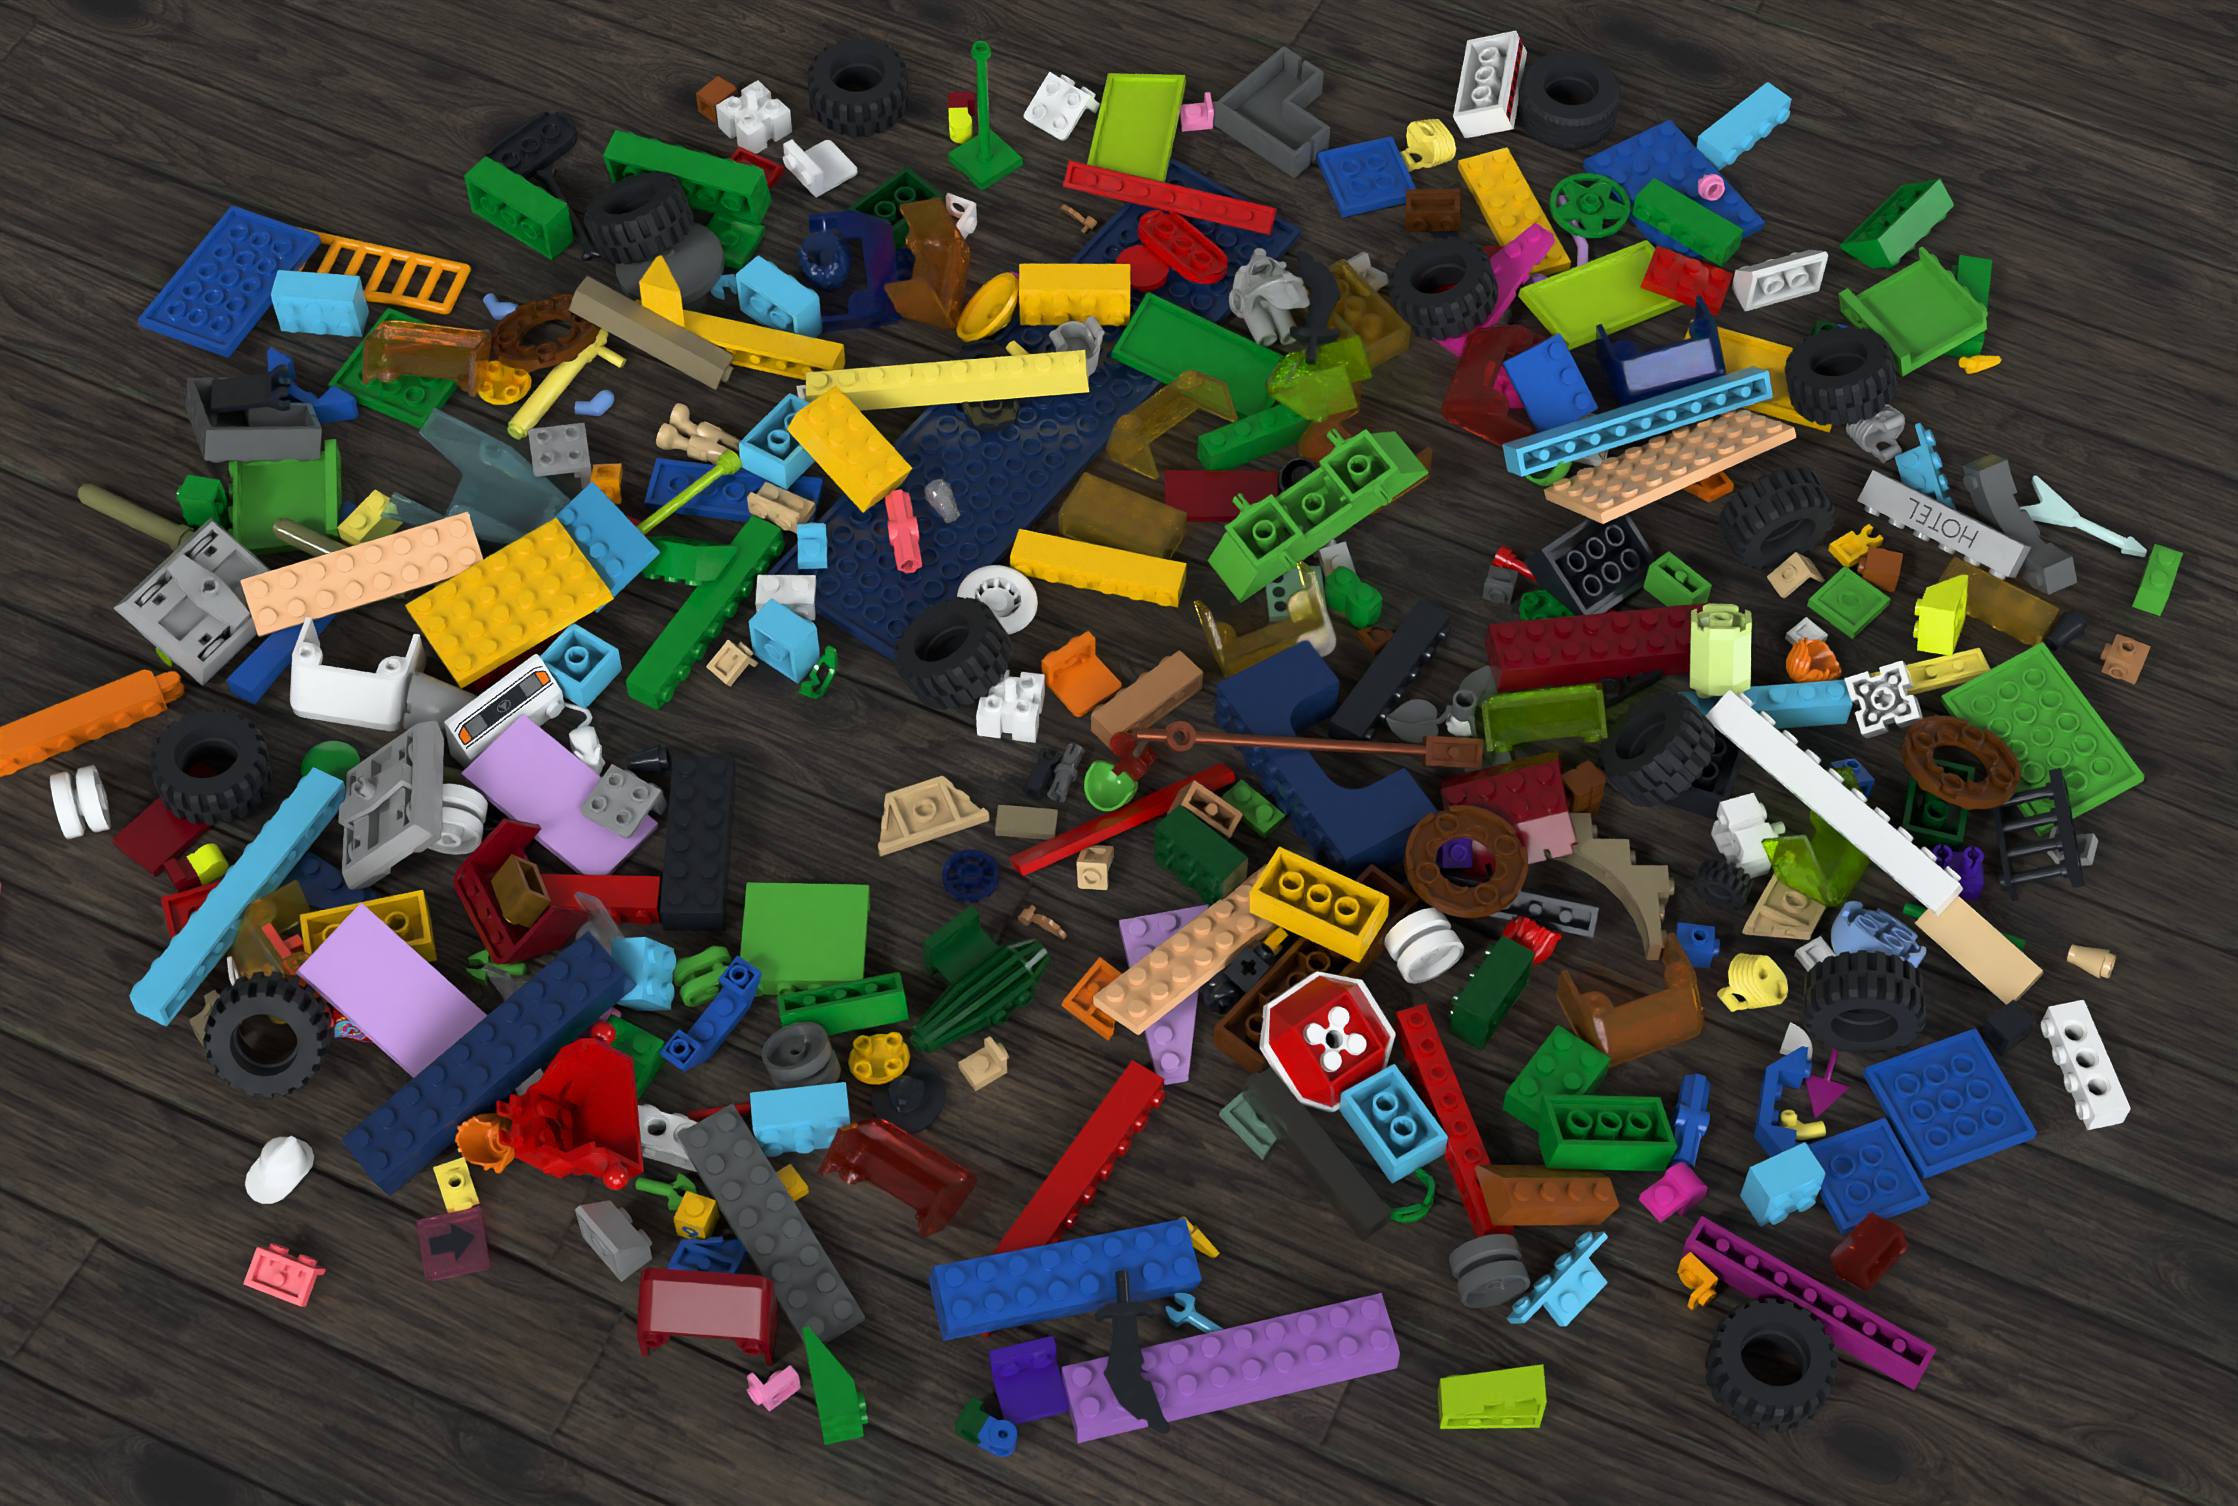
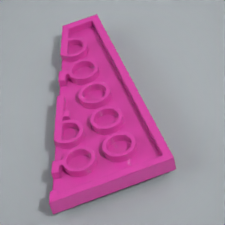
M1535 222L1490 258V262L1498 284L1499 295L1492 313L1486 315L1487 319L1482 325H1476L1475 330L1470 333L1464 332L1460 334L1461 337L1455 339L1448 337L1443 341H1438L1436 338L1432 339L1465 363H1468L1472 358L1471 352L1476 345L1480 346L1485 340L1484 334L1490 326H1495L1515 298L1517 288L1520 284L1526 283L1530 270L1534 265H1539L1554 244L1553 234Z

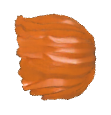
M1805 637L1804 640L1800 638L1798 640L1799 643H1793V648L1786 659V669L1790 678L1795 683L1834 681L1841 676L1842 671L1839 667V662L1836 660L1833 651H1830L1829 646L1825 644V641L1821 642L1819 638L1808 640Z
M483 1113L473 1116L457 1127L459 1132L455 1135V1142L459 1146L458 1151L462 1152V1157L466 1161L483 1166L485 1171L494 1168L495 1173H502L504 1168L515 1158L514 1148L499 1143L498 1130L503 1129L507 1132H512V1123L506 1117H501L497 1113Z

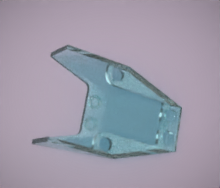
M433 408L419 433L462 472L461 481L445 516L394 491L380 517L422 526L468 512L476 539L509 545L551 521L571 500L545 476L535 477L533 466L513 447Z

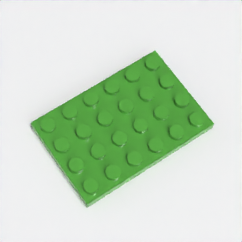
M2043 642L1941 696V703L1952 717L1968 720V726L1977 727L1982 732L1985 729L1991 731L2012 750L2021 769V778L2014 793L2046 786V783L2051 782L2049 770L2061 768L2067 782L2073 819L2144 781V774ZM2045 798L2018 804L2017 806L2023 815L2028 817L2050 812L2051 808H2055L2054 800ZM2054 824L2035 827L2034 830L2041 837L2050 832L2051 828L2055 826Z

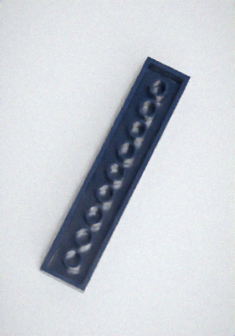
M588 930L349 1132L341 1141L375 1184L391 1196L455 1141V1135L459 1132L457 1130L458 1125H462L463 1122L468 1121L473 1116L488 1113L496 1106V1101L505 1099L553 1058L562 1047L573 1041L634 989L636 985Z

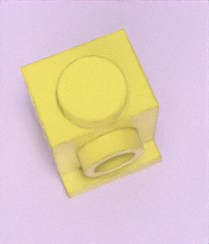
M464 1157L433 1167L448 1214L465 1212L472 1206L480 1204Z

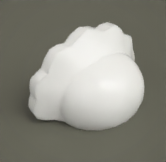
M1452 714L1448 716L1446 725L1448 726L1449 733L1459 738L1472 736L1468 721H1458Z

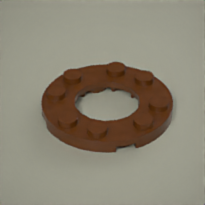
M574 294L551 295V299H543L537 303L535 300L529 301L507 314L493 331V349L499 361L504 365L515 369H522L526 372H533L537 369L575 360L579 353L596 341L601 328L569 311ZM561 319L573 324L570 327L571 332L566 337H559L557 339L558 343L545 342L537 348L534 345L527 347L522 344L523 336L528 330L542 322Z
M1952 716L1926 717L1910 727L1902 742L1901 754L1904 765L1918 782L1921 789L1947 802L1961 806L1966 810L1994 808L2006 803L2013 796L2021 778L2020 765L2012 750L1994 733L1987 729L1982 732L1977 727L1968 726V720ZM1943 745H1951L1970 751L1984 763L1987 770V778L1977 783L1972 782V780L1964 782L1955 774L1944 773V768L1937 766L1933 759V750Z
M1455 805L1448 806V810L1435 814L1431 812L1416 824L1406 844L1404 867L1412 888L1427 904L1452 916L1479 918L1503 910L1517 898L1527 876V851L1516 836V830L1500 816L1479 807ZM1467 838L1476 840L1484 845L1493 855L1495 872L1488 882L1481 883L1476 887L1456 886L1442 876L1436 864V854L1440 847L1452 839Z

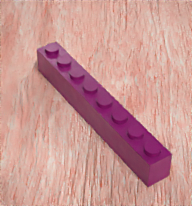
M1701 1216L1686 1240L1681 1258L1691 1252L1718 1279L1751 1298L1757 1299L1760 1303H1763L1765 1298H1775L1776 1303L1783 1304L1785 1300L1793 1302V1307L1800 1311L1804 1307L1812 1313L1810 1317L1812 1320L1816 1321L1819 1319L1825 1325L1824 1335H1831L1835 1346L1912 1390L1916 1389L1937 1350L1936 1348Z

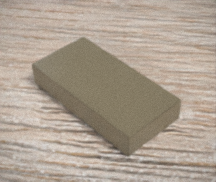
M998 804L995 835L1049 840L1056 836L1058 810Z

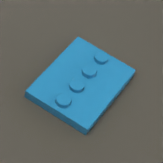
M593 481L554 517L559 520L611 591L613 598L660 554L658 549ZM605 605L599 607L594 611L598 613Z

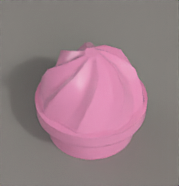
M1712 173L1710 175L1704 174L1703 178L1698 180V193L1702 198L1714 201L1723 195L1725 187L1723 179L1719 175Z

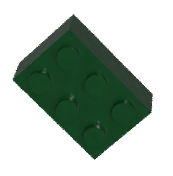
M906 166L847 208L849 231L882 258L887 259L944 217L943 194Z
M1934 759L1937 766L1944 768V773L1955 774L1964 782L1968 780L1973 782L1974 767ZM1909 773L1899 827L1905 829L1914 838L1911 843L1919 850L1923 846L1928 850H1933L1937 845H1941L1940 851H1942L1943 846L1946 845L1950 847L1952 852H1959L1963 842L1968 810L1947 802L1928 791H1924Z
M1180 804L1155 826L1154 859L1163 870H1169L1176 875L1183 886L1192 888L1200 894L1202 900L1209 904V906H1212L1220 899L1223 900L1247 880L1248 857Z
M1504 935L1501 936L1497 944L1491 943L1483 956L1485 961L1480 967L1476 965L1472 969L1467 979L1468 985L1465 989L1459 988L1452 999L1451 1004L1454 1007L1448 1018L1451 1020L1449 1033L1482 1051L1529 984L1535 953Z

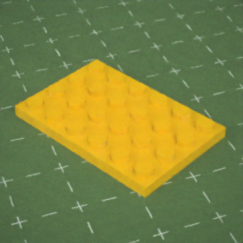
M554 518L405 606L462 689L614 598L611 591L557 518Z

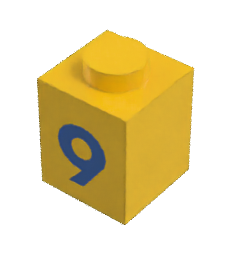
M686 1191L673 1218L677 1235L688 1239L706 1240L710 1238L720 1218L716 1200Z

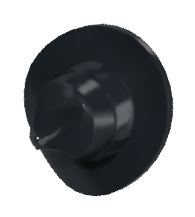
M909 1061L908 1067L902 1075L891 1082L880 1085L875 1084L872 1091V1106L878 1120L890 1131L904 1135L920 1132L931 1125L941 1113L946 1101V1087L941 1075L930 1065L918 1061Z

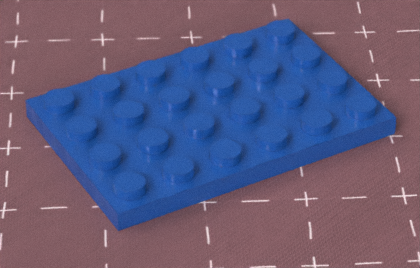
M1670 119L1585 159L1583 162V168L1588 173L1606 176L1617 182L1625 190L1631 205L1629 219L1655 248L1658 245L1698 261L1705 258L1632 215L1635 196L1653 178L1744 230L1742 239L1764 228V220ZM1704 174H1717L1723 179L1725 190L1719 199L1710 201L1699 195L1698 180L1703 178ZM1612 189L1609 197L1623 205L1621 197Z
M231 206L138 318V322L143 328L229 358L272 305L271 292L277 271H299L320 245L321 239L318 234Z

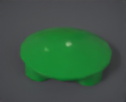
M1546 590L1524 593L1519 606V614L1522 621L1575 616Z
M326 741L314 746L305 754L301 763V774L303 777L307 776L314 767L342 780L346 788L347 772L360 763V757L356 749L348 743Z

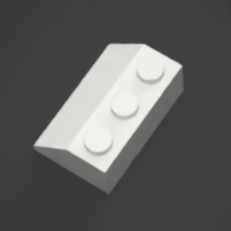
M1807 250L1800 253H1792L1789 256L1778 259H1770L1756 265L1744 266L1735 270L1731 288L1744 311L1818 292L1828 254L1826 251Z

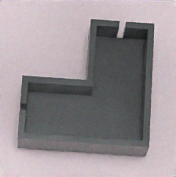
M1283 46L1215 103L1214 126L1295 178L1310 165V160L1312 162L1316 160L1317 152L1329 149L1330 127L1303 110L1322 94L1324 72L1305 60L1302 63L1301 73L1302 57Z
M213 377L187 378L186 410L204 461L221 463L225 460H238L241 462L268 460L279 462L281 460L296 459L305 462L311 459H320L322 428L311 403H291L290 410L279 411L271 407H259L212 414L211 395ZM219 377L218 380H219V379H227V378H235V377Z

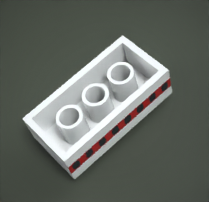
M1517 31L1467 40L1453 118L1464 138L1514 129L1520 83L1527 56V51Z

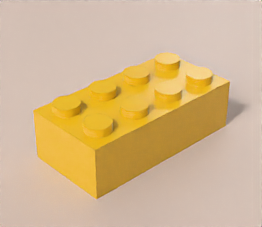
M1019 264L1020 325L1060 326L1070 321L1085 323L1086 319L1090 316H1095L1100 325H1128L1130 322V264Z
M837 385L798 411L787 428L789 433L863 513L899 487L912 470V467Z
M1278 847L1249 892L1250 913L1360 963L1388 917L1389 896L1282 847Z
M423 890L360 902L427 962L437 960L430 912ZM360 903L300 915L306 960Z

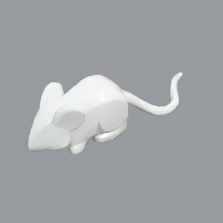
M564 701V706L582 711L587 716V719L577 729L569 733L572 754L600 775L605 761L601 755L602 745L599 743L594 727L588 726L591 723L592 715L587 708L583 709L578 705Z

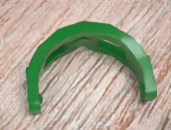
M831 646L826 647L825 653L809 674L811 681L803 682L798 693L813 699H818L825 694L837 670L838 657L835 648ZM824 662L830 667V670L823 685L816 692H813L812 687L820 685L816 673Z
M1420 1167L1415 1170L1416 1177L1426 1185L1428 1191L1423 1203L1410 1207L1391 1208L1384 1201L1378 1203V1209L1391 1220L1407 1223L1420 1220L1433 1207L1435 1194L1433 1176L1428 1175ZM1418 1211V1212H1416V1213H1414V1214L1403 1215V1214H1408V1213H1411V1212Z

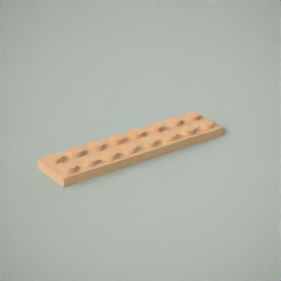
M465 512L240 581L257 634L261 637L304 624L306 617H310L314 621L449 580L482 561L483 557L469 514Z
M1265 864L1253 873L1223 900H1218L1094 995V1005L1139 1035L1209 981L1219 971L1232 963L1247 945L1255 939L1260 941L1278 927V925L1249 912V892L1267 865Z

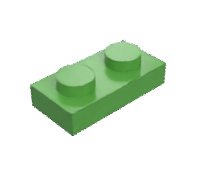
M1242 779L1221 797V799L1242 812L1243 815L1240 820L1263 839L1285 821V814Z

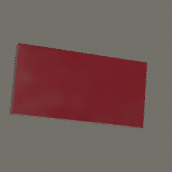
M1165 470V521L1232 522L1241 512L1235 503L1232 502L1235 496L1238 498V494H1243L1250 505L1261 502L1271 494L1275 498L1278 496V471Z
M201 761L186 773L195 778L218 776L215 771ZM158 798L112 839V843L152 876L157 877L165 869L164 862L172 858L177 859L213 825H205L204 821H200L199 824L190 823L187 817L179 819L173 815L172 811L167 810L161 798Z

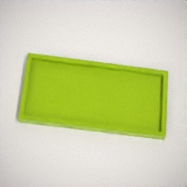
M1108 73L1087 165L1165 182L1186 86L1185 75Z
M1648 240L1520 288L1518 297L1552 336L1561 334L1569 350L1685 305L1640 288L1655 248Z

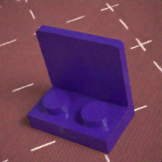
M1053 1336L989 1351L990 1370L1003 1420L1010 1421L1016 1425L1069 1411V1404L1057 1363V1350Z

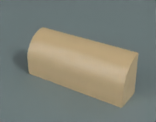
M1959 896L1950 903L1939 917L1927 909L1915 922L1919 928L2006 1005L2013 999L2015 1001L2020 999L2044 974L2040 967Z

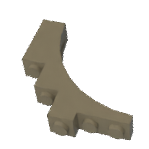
M1569 813L1575 827L1578 844L1572 846L1574 854L1555 858L1554 860L1576 867L1604 884L1623 903L1634 919L1643 941L1646 960H1659L1661 949L1667 946L1666 930H1661V922H1664L1665 916L1664 907L1667 906L1669 895H1674V878L1669 877L1668 865H1635L1636 855L1635 851H1630L1629 839H1597V825H1592L1591 813ZM1546 849V857L1552 859L1550 849Z

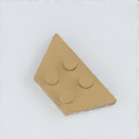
M944 776L887 793L884 802L880 842L878 844L879 855L881 857L989 821V813L985 808L980 809L973 804L967 794L954 788L953 784Z
M1788 848L1747 920L1742 933L1746 935L1810 940L1833 897L1834 891L1825 882L1820 881L1817 874L1809 866L1803 868L1795 860L1796 853Z

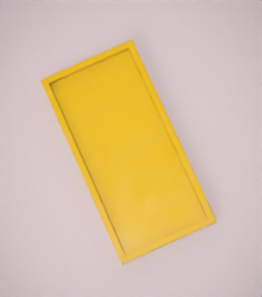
M1691 320L1668 387L1681 389L1753 366L1769 371L1773 398L1741 408L1829 433L1832 424L1824 426L1817 424L1816 421L1810 422L1806 420L1791 405L1785 376V365L1790 352L1793 350L1792 347Z

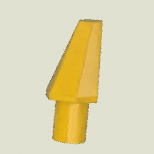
M1975 355L1970 358L1962 357L1959 360V366L1965 368L1967 374H1972L1998 365L2001 362L2000 356Z
M1185 1216L1180 1217L1178 1220L1186 1219L1193 1247L1211 1258L1217 1257L1219 1254L1218 1250L1196 1225L1193 1226Z

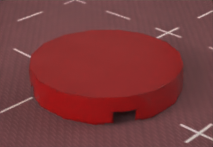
M1146 245L1128 247L1116 259V264H1130V290L1132 291L1133 288L1140 289V292L1157 290L1165 284L1169 275V265Z

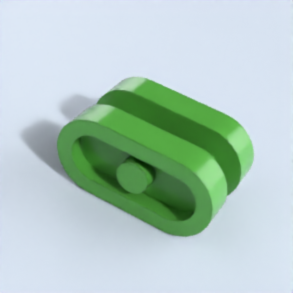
M711 946L702 953L676 961V966L673 970V981L676 986L681 987L679 993L686 1006L694 1007L715 999L721 992L723 986L718 979L732 963V958L727 948Z

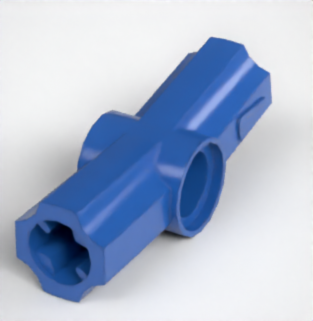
M1697 1073L1685 1075L1681 1081L1678 1103L1670 1119V1127L1677 1145V1149L1669 1162L1670 1166L1685 1162L1691 1169L1695 1166L1700 1139L1704 1136L1709 1124L1710 1112H1707L1706 1109L1711 1083L1706 1080L1705 1076Z

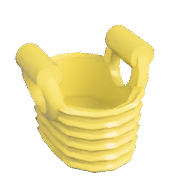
M1439 119L1414 121L1408 125L1406 137L1409 148L1401 151L1400 154L1409 172L1423 167L1431 168L1451 161L1456 153L1455 140ZM1410 154H1419L1422 160L1416 163Z
M1739 953L1734 957L1729 966L1728 979L1730 986L1720 989L1717 993V996L1731 1012L1747 1008L1755 1009L1781 1004L1786 999L1788 993L1787 978L1768 955ZM1732 993L1742 995L1746 1001L1739 1002Z

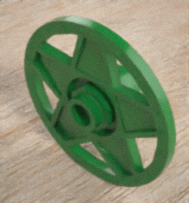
M1594 173L1575 174L1560 181L1551 193L1549 204L1552 217L1561 228L1571 234L1584 238H1602L1616 233L1626 224L1631 207L1627 193L1617 182L1606 176ZM1595 181L1596 183L1586 188L1577 182ZM1612 189L1621 197L1623 205L1609 199ZM1562 190L1568 202L1556 208V198ZM1603 219H1620L1615 225L1602 230ZM1579 220L1585 230L1574 227L1567 221Z

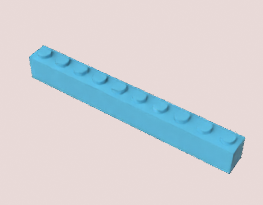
M1752 366L1502 444L1507 471L1522 477L1557 466L1560 461L1567 463L1773 398L1769 371Z
M314 767L307 776L301 778L295 791L281 803L274 817L264 824L261 833L253 843H249L246 846L243 855L236 864L229 867L223 880L216 888L209 892L206 901L198 911L191 914L188 923L179 934H176L171 939L164 953L153 961L150 970L143 979L133 986L129 997L136 1012L166 1027L339 811V805L345 800L346 788L342 780Z

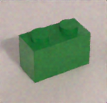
M187 474L183 485H180L177 490V501L180 502L183 517L186 519L188 526L197 531L206 521L212 518L226 530L230 520L228 513L229 504L221 481Z

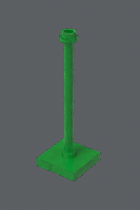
M977 41L971 48V56L976 60L979 134L949 152L948 161L960 172L962 171L974 185L983 191L1023 165V158L989 128L987 59L991 57V47L985 41Z

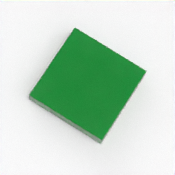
M715 212L707 226L721 243L725 265L739 270L747 265L765 234V226Z

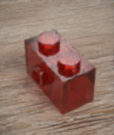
M1870 1212L1862 1222L1856 1225L1851 1234L1835 1248L1834 1252L1830 1255V1259L1838 1277L1868 1292L1909 1247L1901 1227Z

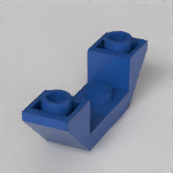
M273 348L267 350L268 372L278 365H288V374H282L279 377L283 379L291 378V386L287 388L288 396L280 397L279 400H290V403H311L320 424L356 419L359 416L356 398L349 391H342L333 385L318 399L315 394L303 391L293 382L297 376L293 366L294 362L290 356L283 352L279 353ZM273 386V391L279 387Z
M737 955L718 979L723 986L721 992L687 1034L680 1029L675 1032L659 1052L660 1056L683 1072L711 1058L750 1009L762 977V972Z
M1801 1046L1766 1068L1761 1084L1754 1138L1770 1158L1801 1144L1795 1142L1797 1130L1777 1126L1779 1110L1774 1109L1775 1100L1780 1101L1783 1086L1800 1089L1803 1078L1809 1079L1812 1060L1807 1059L1808 1047Z

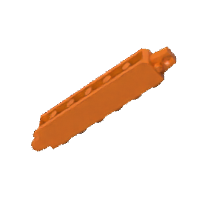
M144 669L1 726L0 777L13 774L17 770L29 765L43 762L49 757L70 751L81 744L100 739L106 734L127 728L133 723L148 717H154L168 710L167 703L177 700V698L183 697V694H185V686L180 682V674L176 671H168V673L154 677L152 671Z

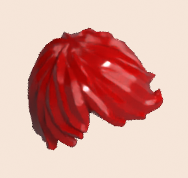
M1521 916L1516 921L1512 919L1502 932V935L1535 953L1533 965L1545 961L1553 952L1557 941L1562 938L1558 930L1553 932V929L1546 930L1545 926L1540 927L1536 921L1527 919V917H1524L1522 921Z

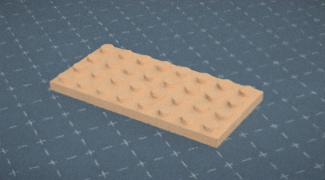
M1738 408L1697 421L1688 426L1675 428L1672 430V433L1666 436L1650 439L1648 444L1627 449L1625 454L1621 456L1606 458L1596 467L1581 469L1577 472V475L1571 478H1563L1554 482L1553 486L1544 489L1546 500L1604 524L1796 438L1795 429L1781 421H1775L1766 418V416L1752 413L1749 410Z

